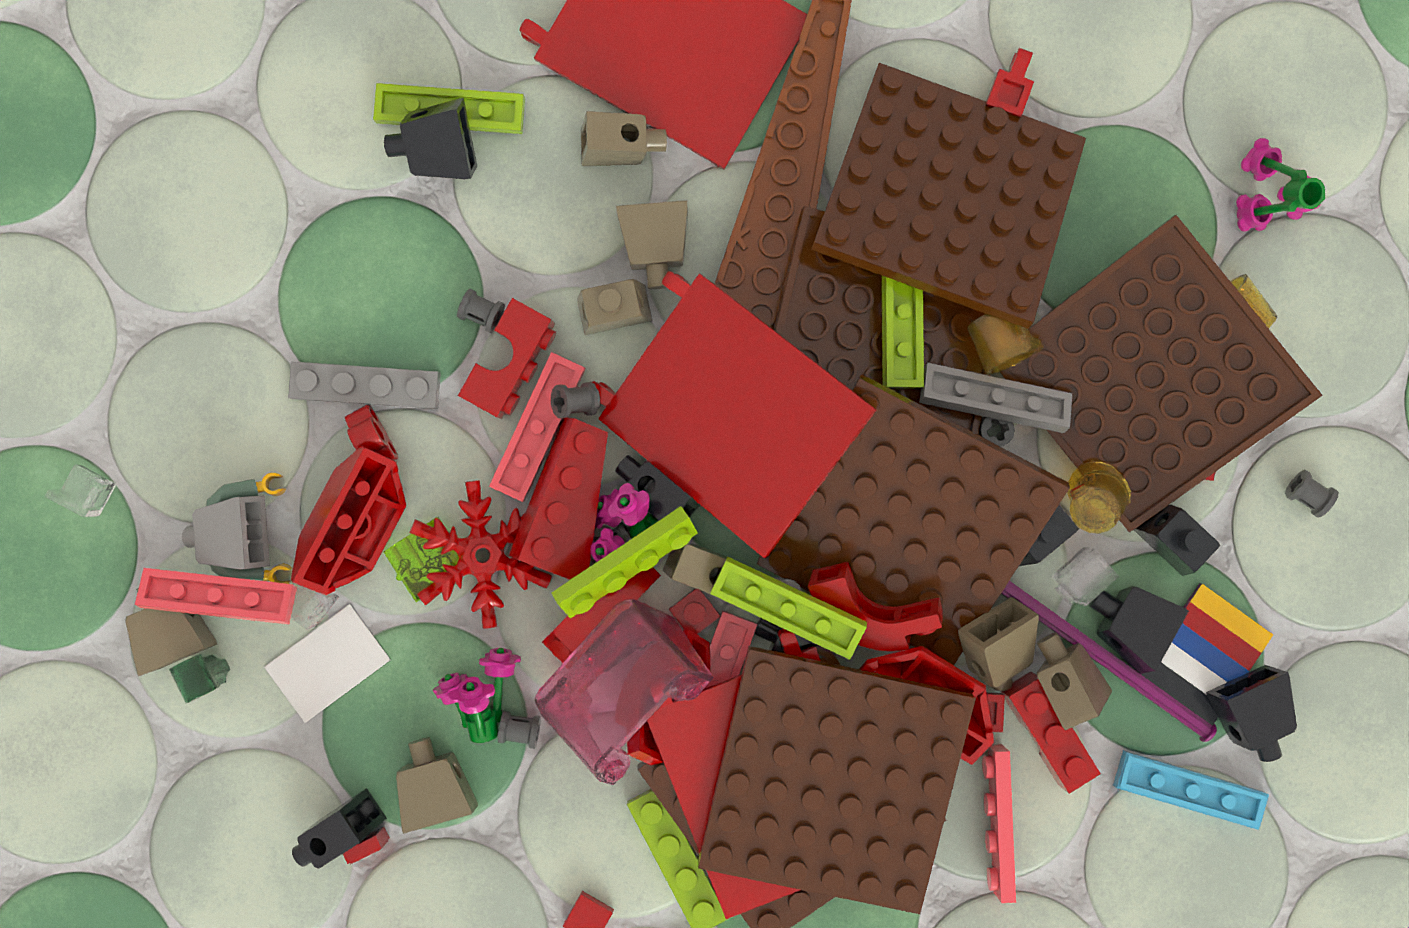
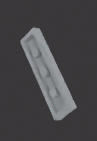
M291 362L288 398L438 409L441 373L437 371Z
M927 363L924 367V387L920 391L919 403L1065 433L1070 428L1072 393Z

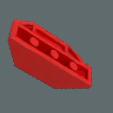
M361 446L333 470L299 535L291 575L293 583L323 595H328L336 591V588L349 584L373 570L406 508L397 462Z
M919 646L867 659L859 668V670L973 694L976 699L960 759L973 765L994 743L986 685L925 647Z

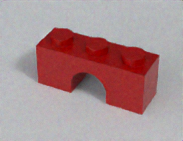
M512 298L494 331L511 342L513 347L511 362L508 366L498 371L488 370L475 363L458 396L497 418L503 419L505 413L510 416L519 403L521 396L517 395L520 386L523 381L529 383L539 364L534 361L541 349L547 351L556 336V331L553 330L555 323L552 319Z
M1030 671L1014 681L1010 689L1000 691L1005 695V700L1018 721L1027 729L1041 751L1039 755L1055 781L1067 793H1072L1101 774L1074 729L1064 730L1037 674Z

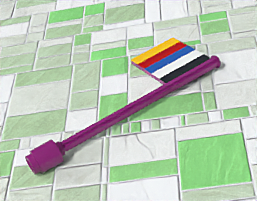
M1011 581L1008 582L1001 593L1008 599L1013 597L1037 613L1041 623L1052 631L1057 632L1059 636L1070 644L1080 643L1083 645L1091 659L1198 734L1202 742L1210 741L1217 732L1215 722L1218 716L1206 692L1248 673L1273 637V634L1204 584L1199 583L1184 605V608L1189 610L1157 670L1141 674Z

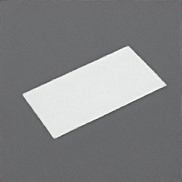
M349 604L264 668L304 723H306L391 659Z

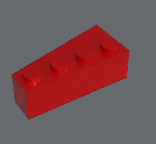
M563 418L508 556L569 580L589 568L608 432L576 418Z

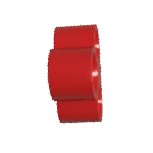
M369 404L345 416V421L349 428L347 433L356 450L364 446L394 461L398 459V454Z

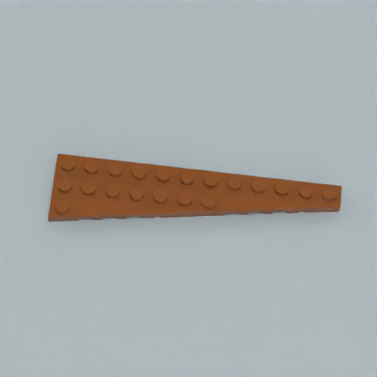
M812 0L714 283L772 329H774L801 209L804 206L817 209L852 0Z

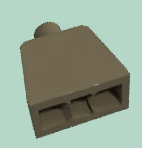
M586 111L581 127L582 166L638 165L642 163L647 152H666V129H646L645 115Z
M687 200L616 206L631 269H646L648 289L667 288L662 284V279L668 272V268L683 266L688 218Z
M635 279L583 289L577 298L584 335L653 321L645 284Z
M689 542L684 547L672 550L669 553L662 571L672 580L710 594L727 557ZM717 567L718 572L716 576L709 578L710 572Z
M144 608L127 616L125 619L138 676L154 672L218 645L199 614Z
M1010 597L991 609L989 613H984L960 628L958 634L968 669L995 690L1005 691L1010 689L1013 684L1012 677L1028 668L1034 660L1039 615L1013 597Z
M1057 632L1040 639L1037 645L1046 660L1037 671V677L1064 730L1098 717L1111 695L1112 689L1083 645L1077 643L1065 648Z
M430 737L410 742L408 746L413 763L403 766L396 775L403 834L471 815L477 808L478 803L455 754L450 752L435 757Z

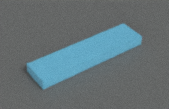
M1124 750L1113 786L1117 789L1257 830L1260 829L1269 797L1268 793Z

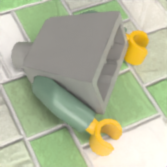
M268 473L259 482H255V479L224 484L207 499L206 507L196 509L193 512V526H188L183 530L182 541L187 548H195V557L199 564L210 565L211 570L215 574L223 577L286 584L291 582L280 581L276 577L277 570L292 569L288 564L281 563L272 568V570H264V567L270 566L265 496H258L260 492H266L272 496L282 495L286 489L281 488L271 491L269 483L272 479L282 478L283 476L277 473Z

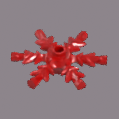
M480 480L467 481L465 486L468 502L459 500L458 504L469 517L461 519L463 523L471 527L468 537L458 538L454 526H452L449 533L438 518L434 519V527L416 519L411 526L409 533L428 540L422 546L423 549L429 550L443 547L440 555L454 550L459 557L455 566L442 564L446 572L427 574L426 578L433 581V583L418 592L417 596L425 606L440 593H442L443 600L448 601L455 583L461 589L463 576L473 575L478 583L470 593L478 592L472 604L471 611L476 612L481 608L482 628L488 629L497 627L494 606L498 608L504 607L502 600L493 591L501 589L500 586L491 581L494 572L504 571L508 582L514 576L523 590L528 589V581L547 589L552 575L534 569L535 566L522 561L519 562L515 558L509 559L504 554L505 545L507 543L513 544L525 513L520 516L518 508H515L511 513L508 525L501 520L500 532L496 534L488 533L485 525L491 520L492 516L484 515L492 499L490 496L483 500L481 499ZM480 548H486L489 552V557L484 562L477 561L475 557L477 550Z

